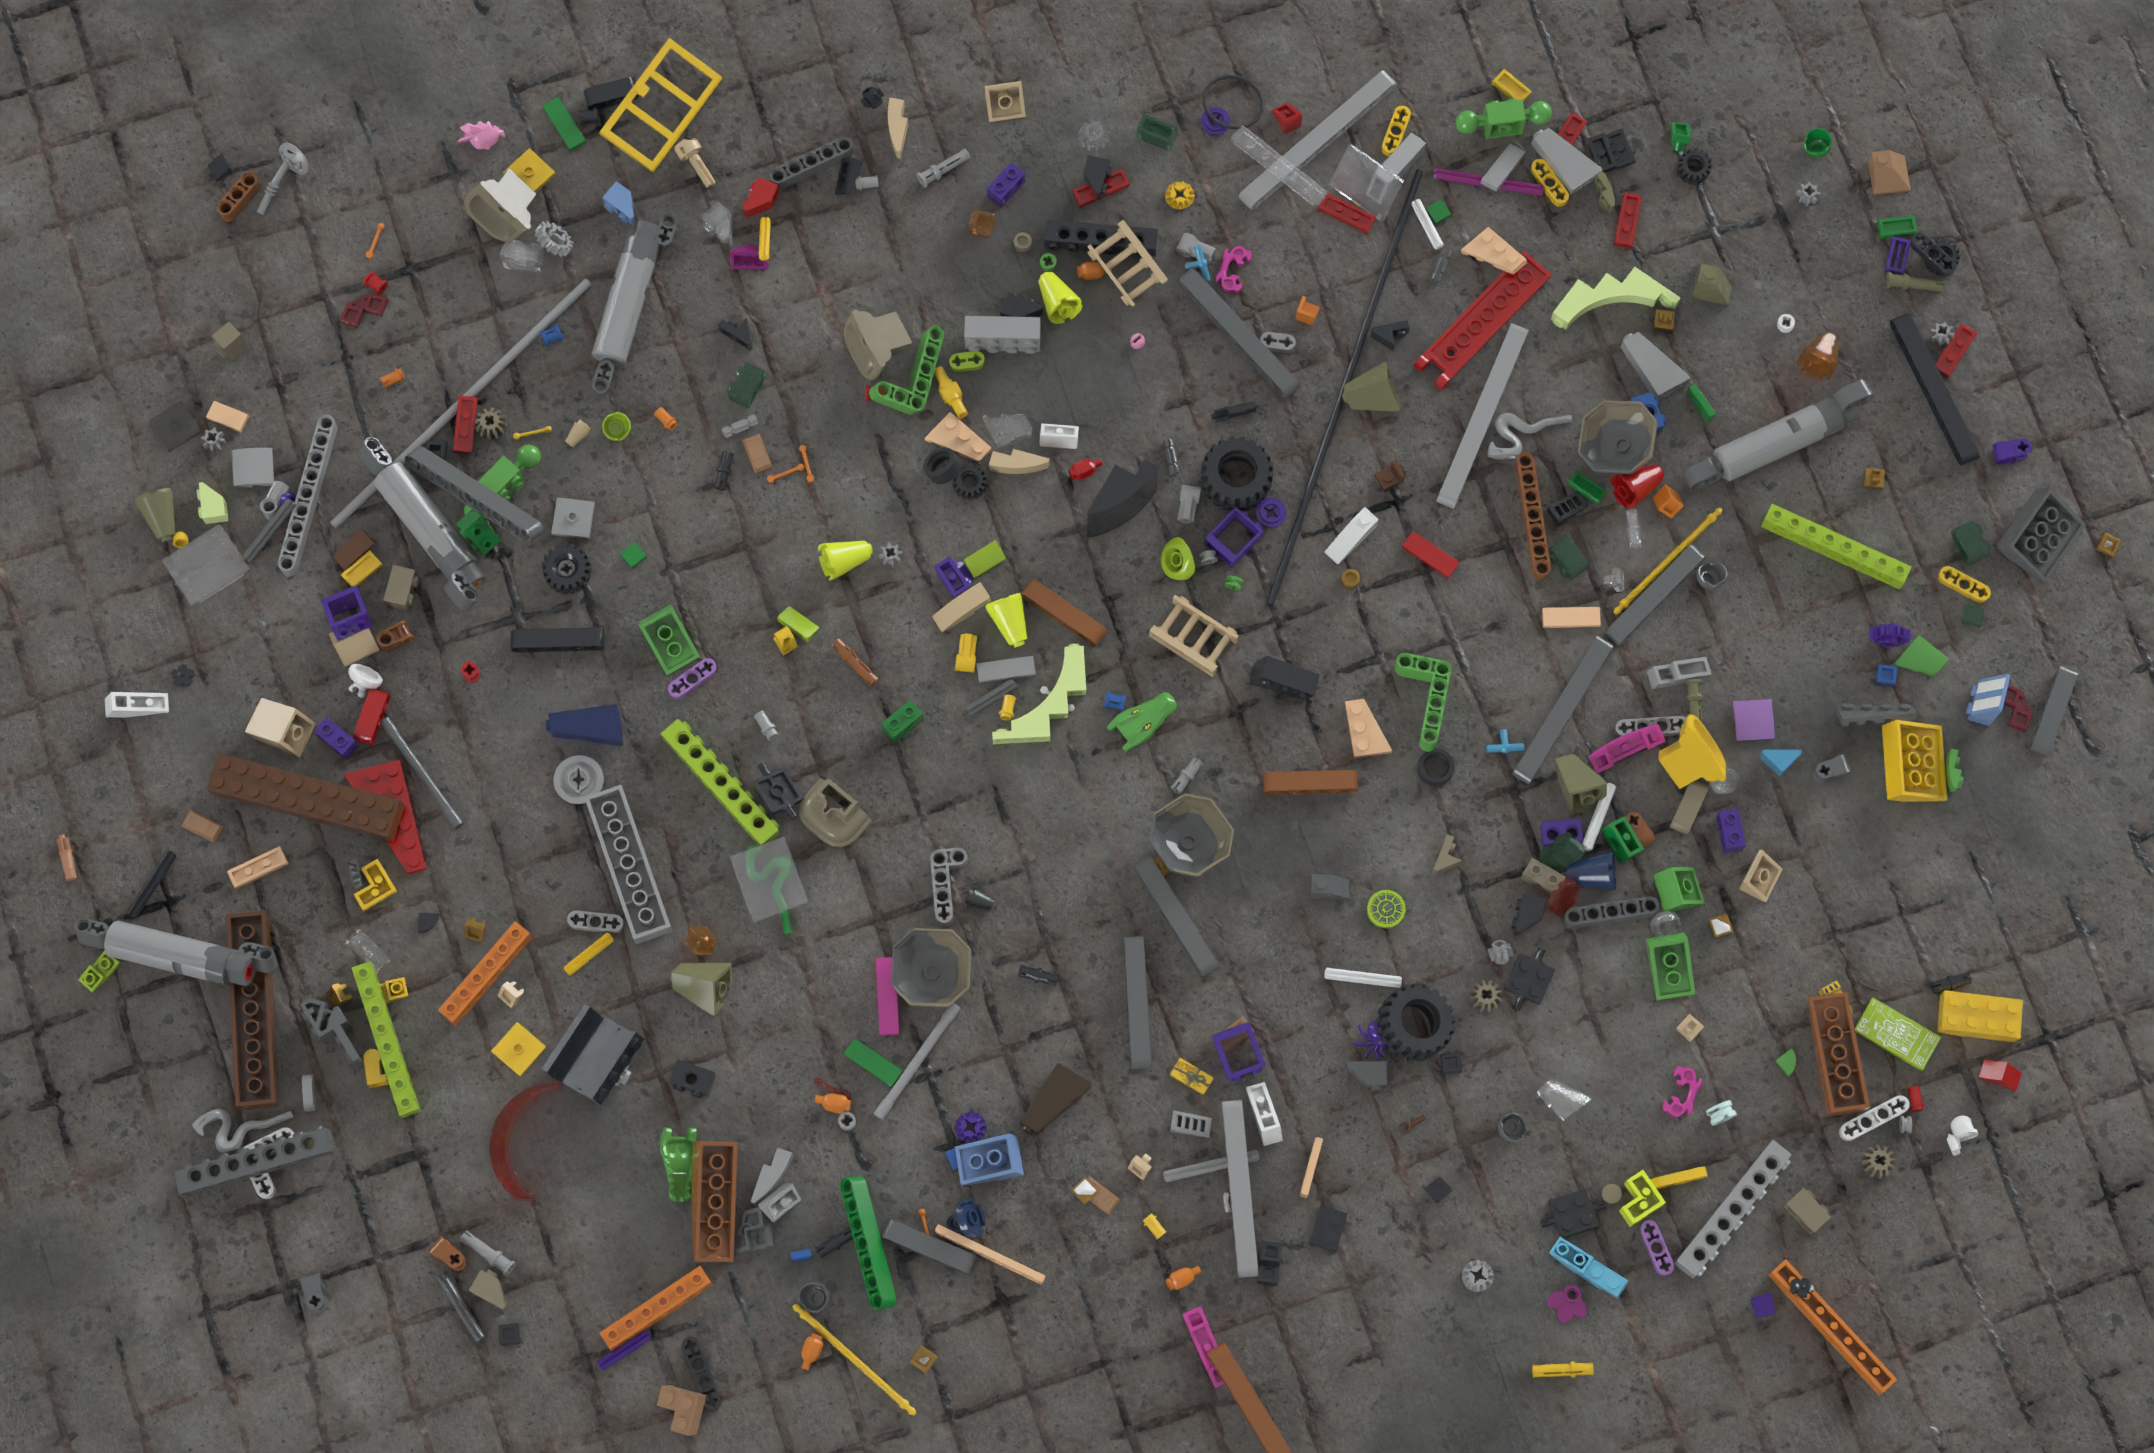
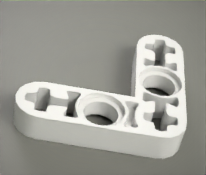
M281 1128L243 1148H248V1150L254 1149L255 1145L266 1141L274 1143V1137H284L283 1134L285 1132L288 1135L291 1134L288 1138H292L295 1133L289 1128ZM273 1150L270 1155L275 1154L276 1150ZM254 1156L253 1159L255 1162H257L258 1158L257 1156ZM269 1172L262 1174L258 1178H250L257 1194L261 1198L270 1199L274 1196L276 1189ZM260 1181H264L267 1187H271L268 1190V1194L261 1193L263 1186Z

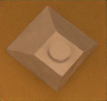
M1891 150L1871 153L1868 159L1873 195L1908 192L1911 190L1904 155Z

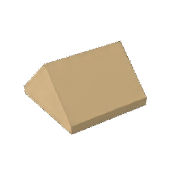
M1021 81L985 86L989 122L1026 117Z
M369 628L337 641L333 632L329 633L332 643L345 667L380 651Z
M1759 850L1739 890L1763 902H1767L1783 869L1763 850Z

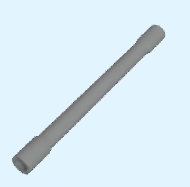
M953 1003L950 1007H947L940 1021L886 1098L882 1100L873 1113L877 1118L883 1121L895 1100L944 1030L961 1008Z

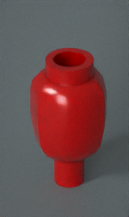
M1085 459L1073 464L1068 472L1072 480H1083L1093 475L1096 468L1102 466L1103 463L1101 459L1095 461Z

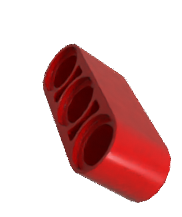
M376 689L369 690L353 733L354 740L369 745L374 744L381 726L380 722L383 720L389 704V693Z

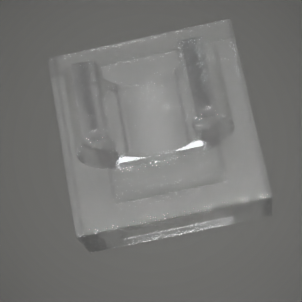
M1612 568V575L1604 576V584L1607 587L1613 586L1616 592L1624 591V573L1620 568Z

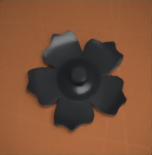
M181 664L178 670L173 669L171 672L172 678L175 679L173 683L176 686L184 684L187 687L191 685V678L195 676L194 671L190 668L188 669L186 664Z
M1797 1278L1791 1281L1789 1292L1792 1295L1797 1293V1296L1803 1299L1807 1298V1293L1811 1294V1292H1814V1286L1806 1278L1801 1280Z

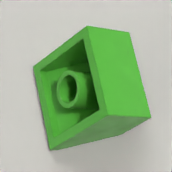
M1671 867L1653 875L1655 887L1658 890L1664 912H1674L1705 904L1694 867Z

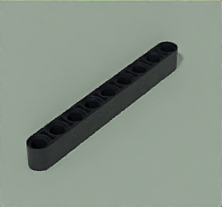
M1909 313L1891 319L1890 327L1958 464L1962 466L1979 459V451L1913 318Z

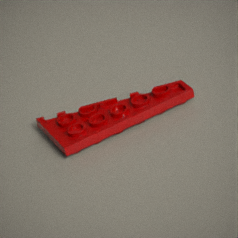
M396 760L344 774L352 788L398 799L405 805L394 842L386 841L408 875L427 870L401 761Z

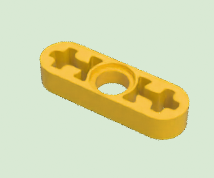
M1398 106L1394 111L1382 144V152L1386 156H1390L1401 144L1411 115L1410 109L1406 106ZM1401 112H1404L1405 116H1403L1400 123L1398 122ZM1398 127L1401 129V133L1394 135L1391 129ZM1392 139L1394 140L1393 148L1391 150H1388V146L1390 145Z
M1534 160L1531 166V173L1539 185H1543L1544 192L1555 206L1562 207L1566 205L1569 198L1566 188L1545 160ZM1537 165L1539 167L1543 166L1542 172L1541 170H1536ZM1552 179L1555 185L1548 187L1545 184V180ZM1557 193L1559 194V196H1564L1563 200L1556 199Z
M1945 566L1938 573V580L1941 584L1977 603L1986 602L1991 595L1990 588L1987 585L1953 567ZM1947 572H1949V573H1950V577H1949L1948 579H1945V578H1944V577H1945L1944 574H1946ZM1956 576L1959 577L1954 584L1953 581L1956 578ZM1966 580L1969 583V588L1962 589L1959 582ZM1973 586H1976L1974 591L1971 593L1970 591L1973 588ZM1981 590H1983V591H1984V595H1983L1982 597H1979V596H1978V595H1979L1978 592H1980Z
M1698 1167L1651 1179V1182L1656 1189L1700 1180L1708 1177L1705 1167Z

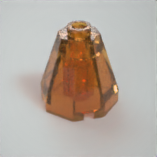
M1821 333L1807 345L1797 361L1798 366L1802 365V372L1817 380H1822L1823 377L1831 379L1838 364V339L1832 333Z

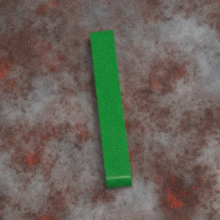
M862 1176L845 1177L840 1182V1190L870 1305L874 1310L893 1308L896 1305V1294L866 1181Z

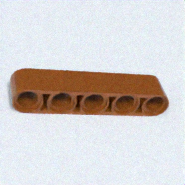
M1031 579L1021 593L1022 598L1094 647L1098 645L1107 633V629L1034 579Z
M1357 771L1268 772L1263 774L1264 794L1353 793L1358 791Z

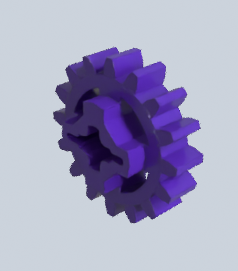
M1896 623L1880 624L1879 627L1870 628L1869 640L1886 648L1899 647L1901 644L1909 643L1911 631L1906 629V627H1900Z

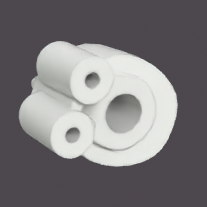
M1958 1116L1951 1122L1950 1126L1953 1135H1948L1947 1142L1953 1156L1961 1153V1142L1979 1135L1968 1116Z

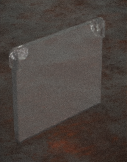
M1350 143L1328 185L1383 222L1404 180Z

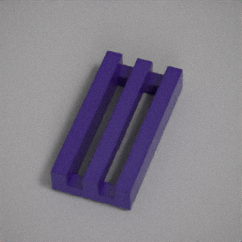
M1892 237L1884 272L1904 274L1911 240ZM1899 242L1894 265L1890 267L1895 243ZM1905 243L1906 246L1904 250L1901 268L1898 269L1897 266L1899 262L1902 244Z

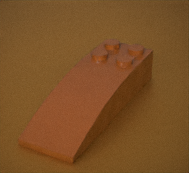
M1847 992L1809 997L1808 1003L1813 1042L1827 1117L1867 1111L1870 1108Z
M693 1141L691 1202L694 1262H733L738 1142Z

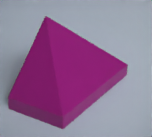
M749 243L730 250L731 269H768V260L761 261L759 259L758 246Z

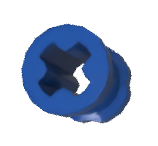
M557 324L554 325V328L545 332L540 331L546 347L554 341L563 340Z
M1107 691L1104 708L1112 707L1123 711L1126 695H1114Z

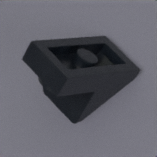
M745 318L739 328L730 321L727 323L722 319L718 325L719 331L751 351L753 347L747 318Z
M1406 320L1372 327L1371 338L1394 350L1395 342L1393 337L1401 338L1408 334L1409 322Z

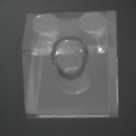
M512 240V242H505L500 251V257L506 269L541 274L545 251L540 244H524L519 240Z

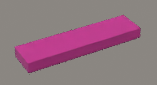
M892 957L876 958L879 1035H899L897 992L891 986Z

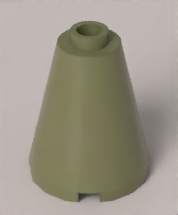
M171 488L158 489L156 492H148L136 497L135 503L156 539L162 542L173 540L172 536H174L176 531L173 492Z

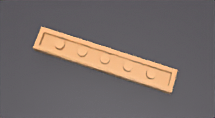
M939 1224L935 1229L936 1235L1043 1285L1045 1275Z

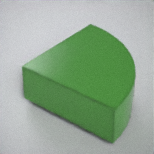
M1792 1048L1776 1060V1063L1787 1076L1793 1072L1796 1066V1056Z

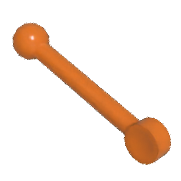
M383 223L377 225L378 230L371 248L366 252L368 259H372L374 256L373 250L381 230L385 227Z
M801 445L799 450L802 452L807 470V481L813 482L814 476L810 471L805 452L806 446Z
M798 464L797 467L775 476L769 475L767 481L773 483L775 479L797 470L802 471L804 465Z
M919 1209L918 1214L921 1216L924 1232L929 1235L925 1219L926 1211Z

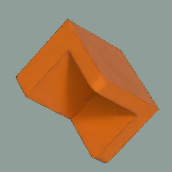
M1302 296L1296 313V320L1313 326L1320 307L1307 303L1306 297Z
M1666 484L1653 496L1657 509L1669 518H1672L1684 506L1679 493Z

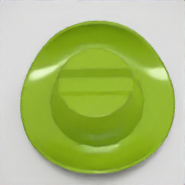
M1180 537L1171 539L1164 546L1161 555V566L1164 573L1174 580H1187L1195 571L1190 548Z

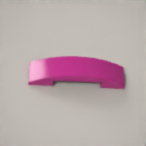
M1659 724L1635 730L1607 743L1589 755V759L1594 771L1600 773L1614 766L1613 763L1644 748L1649 750L1666 741Z
M1201 1306L1182 1315L1214 1387L1217 1388L1223 1385L1224 1382L1207 1356V1352L1218 1345L1210 1330Z

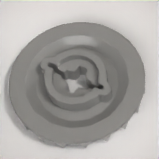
M576 755L565 759L559 764L554 773L553 782L556 792L563 800L570 804L579 805L582 803L587 804L585 797L601 791L604 776L601 767L595 760L587 756ZM580 771V776L584 781L580 783L578 790V785L574 779H577Z

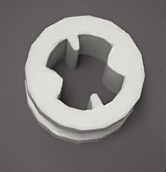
M1789 314L1781 315L1777 322L1778 329L1783 333L1792 331L1795 325L1794 318ZM1783 320L1790 322L1788 327L1782 325Z

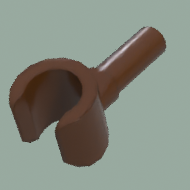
M1422 1115L1410 1122L1403 1121L1399 1127L1404 1124L1409 1125L1408 1130L1403 1132L1407 1134L1413 1126L1424 1121L1426 1118Z

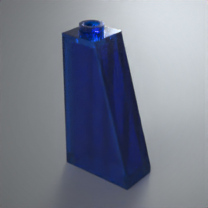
M617 704L548 713L549 720H546L547 731L551 732L552 737L623 746L620 713Z

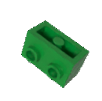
M473 509L456 523L460 529L458 533L464 540H469L468 546L475 553L479 551L482 555H485L501 541L483 517Z

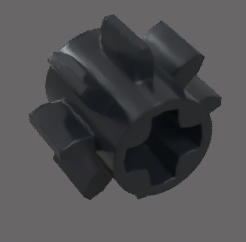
M870 86L862 92L863 98L860 101L865 107L876 109L883 103L881 97L884 94L880 88Z

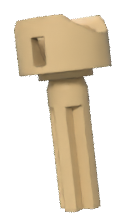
M696 138L682 140L675 146L676 154L680 160L685 161L689 159L706 188L713 186L715 180L698 155L702 149Z

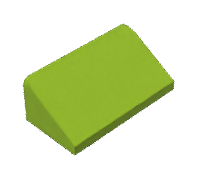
M995 540L965 558L964 564L975 579L1006 560V557Z
M790 606L777 617L778 622L785 627L788 626L792 632L806 642H809L819 630L817 625Z

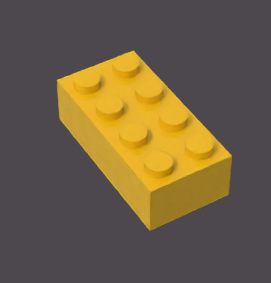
M1944 991L1940 995L1937 1033L2015 1043L2021 1038L2023 1000Z

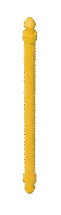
M1716 508L1713 513L1708 514L1707 518L1625 599L1619 602L1620 605L1615 607L1614 614H1620L1623 609H1626L1711 523H1714L1717 520L1716 517L1721 515L1722 508Z
M799 1304L793 1305L794 1311L800 1314V1318L806 1320L827 1341L829 1340L838 1351L842 1352L846 1358L848 1357L857 1368L861 1369L866 1376H869L868 1378L895 1400L902 1410L908 1411L909 1415L914 1416L916 1414L915 1408L909 1405L910 1402L899 1396L884 1380L878 1377L876 1373L874 1374V1371L872 1372L863 1361L859 1360L844 1344L840 1343L823 1325L821 1326L809 1314L810 1312L803 1310Z

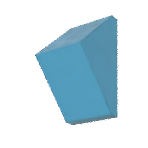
M1762 750L1760 759L1780 777L1799 758L1801 750Z

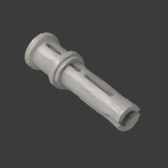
M963 149L938 165H930V168L926 171L917 173V178L920 184L926 188L929 183L934 180H940L944 173L971 159L968 151ZM958 159L957 161H955L954 163L950 164L949 166H946L947 164L951 163L952 161Z
M465 1231L460 1237V1242L489 1261L488 1263L491 1267H496L503 1272V1276L507 1277L514 1269L515 1261H510L504 1257L501 1251L493 1250L469 1231Z

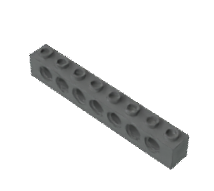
M323 1126L312 1128V1132L295 1133L292 1138L286 1139L281 1137L275 1139L274 1143L257 1144L254 1149L248 1150V1148L237 1150L236 1154L233 1155L222 1154L217 1156L218 1159L201 1160L199 1165L192 1166L189 1164L181 1166L180 1170L174 1171L179 1195L186 1197L334 1154L335 1149L331 1131L323 1128ZM313 1139L314 1146L308 1149L307 1144ZM291 1145H295L293 1154H289V1147ZM276 1150V1157L271 1160L270 1153ZM254 1156H257V1163L255 1165H252L251 1159ZM238 1161L239 1167L233 1171V1163ZM219 1166L220 1173L214 1176V1169ZM200 1172L201 1179L196 1182L195 1175Z

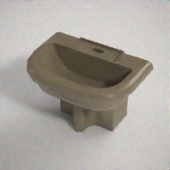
M508 169L496 181L491 179L486 182L481 181L470 190L464 198V206L469 216L489 235L503 242H511L518 239L531 228V216L526 208L536 193L512 170Z
M854 309L844 326V338L847 348L858 370L867 380H875L884 370L892 356L907 352L912 344L896 311L874 318L868 312Z
M819 778L803 797L804 799L799 806L801 822L813 834L832 847H844L852 844L872 822L868 815L859 808L858 802L829 778L827 780ZM843 802L846 806L843 807L839 803Z

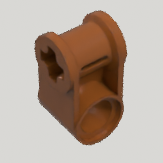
M407 620L400 621L392 627L379 632L377 642L382 651L390 652L415 640L416 637L411 633ZM385 638L391 639L388 644H383L382 641Z
M1630 812L1626 816L1628 822L1630 820L1636 821L1635 824L1630 826L1643 848L1656 841L1653 832L1639 813Z
M442 1236L437 1239L428 1251L432 1256L445 1263L454 1271H461L467 1265L466 1257ZM453 1259H459L460 1262L458 1264L454 1263Z

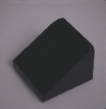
M223 154L218 155L207 165L216 181L232 174Z
M1440 1176L1424 1188L1436 1204L1453 1191Z

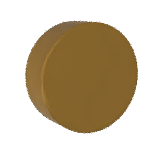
M1354 569L1345 570L1341 576L1342 585L1348 589L1356 588L1360 583V574Z

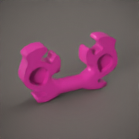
M1236 246L1230 253H1228V248L1225 249L1220 271L1215 277L1216 284L1221 280V287L1224 292L1238 294L1242 290L1243 284H1236L1240 277L1237 275L1227 277V270L1232 260H1235L1236 265L1240 267L1244 266V259H1247V262L1250 263L1251 251H1247L1241 246Z
M1679 1066L1673 1072V1077L1679 1075L1680 1080L1676 1081V1084L1679 1086L1689 1084V1092L1683 1104L1675 1096L1670 1098L1672 1101L1671 1105L1668 1104L1667 1100L1663 1102V1112H1667L1673 1118L1680 1117L1685 1110H1687V1117L1692 1113L1696 1093L1702 1085L1701 1078L1696 1083V1075L1693 1069L1681 1068Z

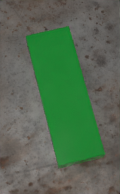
M559 97L542 105L570 152L586 143V140Z
M855 1038L843 1054L891 1088L903 1072V1070Z

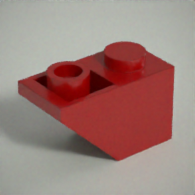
M757 177L756 182L750 186L749 198L745 199L742 205L745 217L749 218L773 208L779 194L778 184Z

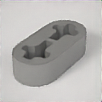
M1266 332L1260 338V341L1273 352L1290 353L1294 350L1296 344L1295 338L1289 334ZM1267 338H1271L1272 342L1270 345L1266 344ZM1286 340H1289V347H1285L1284 343Z
M313 1074L302 1075L304 1111H316Z

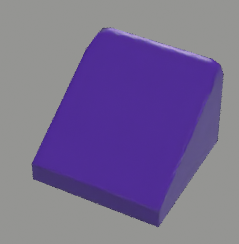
M1771 1292L1750 1299L1756 1318L1776 1313Z

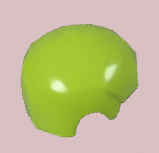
M615 412L606 416L602 423V430L607 439L621 441L629 435L631 422L625 414Z

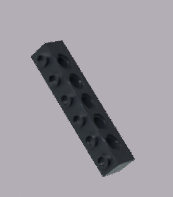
M1047 220L1045 247L1051 250H1058L1060 248L1071 252L1077 250L1088 252L1089 248L1087 246L1091 244L1094 249L1103 242H1098L1096 239L1102 237L1106 241L1118 232L1117 229L1120 227L1118 225ZM1129 226L1138 240L1142 242L1149 255L1156 257L1158 229ZM1062 234H1066L1069 237L1066 239H1062L1059 236ZM1085 236L1087 239L1082 241L1078 237ZM1127 237L1121 238L1124 241L1123 243H1114L1104 253L1107 255L1120 254L1129 247L1128 244L1131 242ZM1133 252V253H1132L1131 255H1129V256L1140 255V254H1139L1138 252L1134 254V252Z

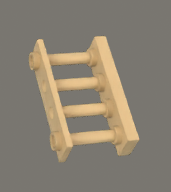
M1122 220L1118 223L1120 227L1117 229L1118 232L1095 249L1091 244L1087 246L1089 248L1087 253L1093 261L1098 260L1123 294L1121 299L1126 306L1130 304L1134 307L1135 304L1132 301L1154 283L1160 282L1163 285L1168 279L1126 222ZM1127 237L1131 242L1128 244L1129 247L1105 264L1099 255L1121 238ZM1133 252L1134 254L1138 252L1142 257L1140 262L1116 279L1110 270ZM1149 267L1153 272L1151 277L1127 294L1121 285L1143 268Z
M1174 595L1172 603L1176 606L1162 626L1156 627L1153 625L1149 631V637L1213 677L1217 672L1215 661L1229 641L1237 643V632L1231 627L1226 628L1193 607L1186 598ZM1184 610L1191 617L1179 635L1173 638L1168 634V629L1180 612ZM1199 620L1207 625V628L1195 645L1189 648L1184 645L1183 641ZM1215 630L1223 638L1211 655L1204 658L1200 655L1199 651Z

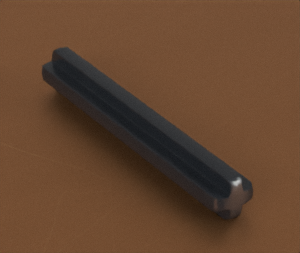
M170 850L165 852L126 914L133 919L138 917L175 860V853Z

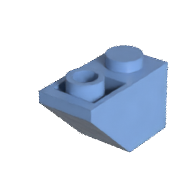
M616 181L602 197L604 207L609 212H615L619 215L618 218L622 222H628L633 226L635 224L631 192Z

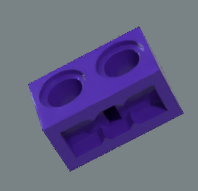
M1010 163L987 187V197L1002 208L1025 183V173L1013 163Z
M327 717L314 730L320 740L345 760L359 747L351 736Z
M1739 809L1719 811L1716 820L1723 854L1743 851L1746 844Z
M1580 819L1546 821L1540 825L1542 849H1548V851H1556L1560 847H1567L1569 850L1577 849L1583 842ZM1566 832H1574L1576 838L1570 839L1567 837ZM1554 833L1557 839L1550 840L1547 834Z

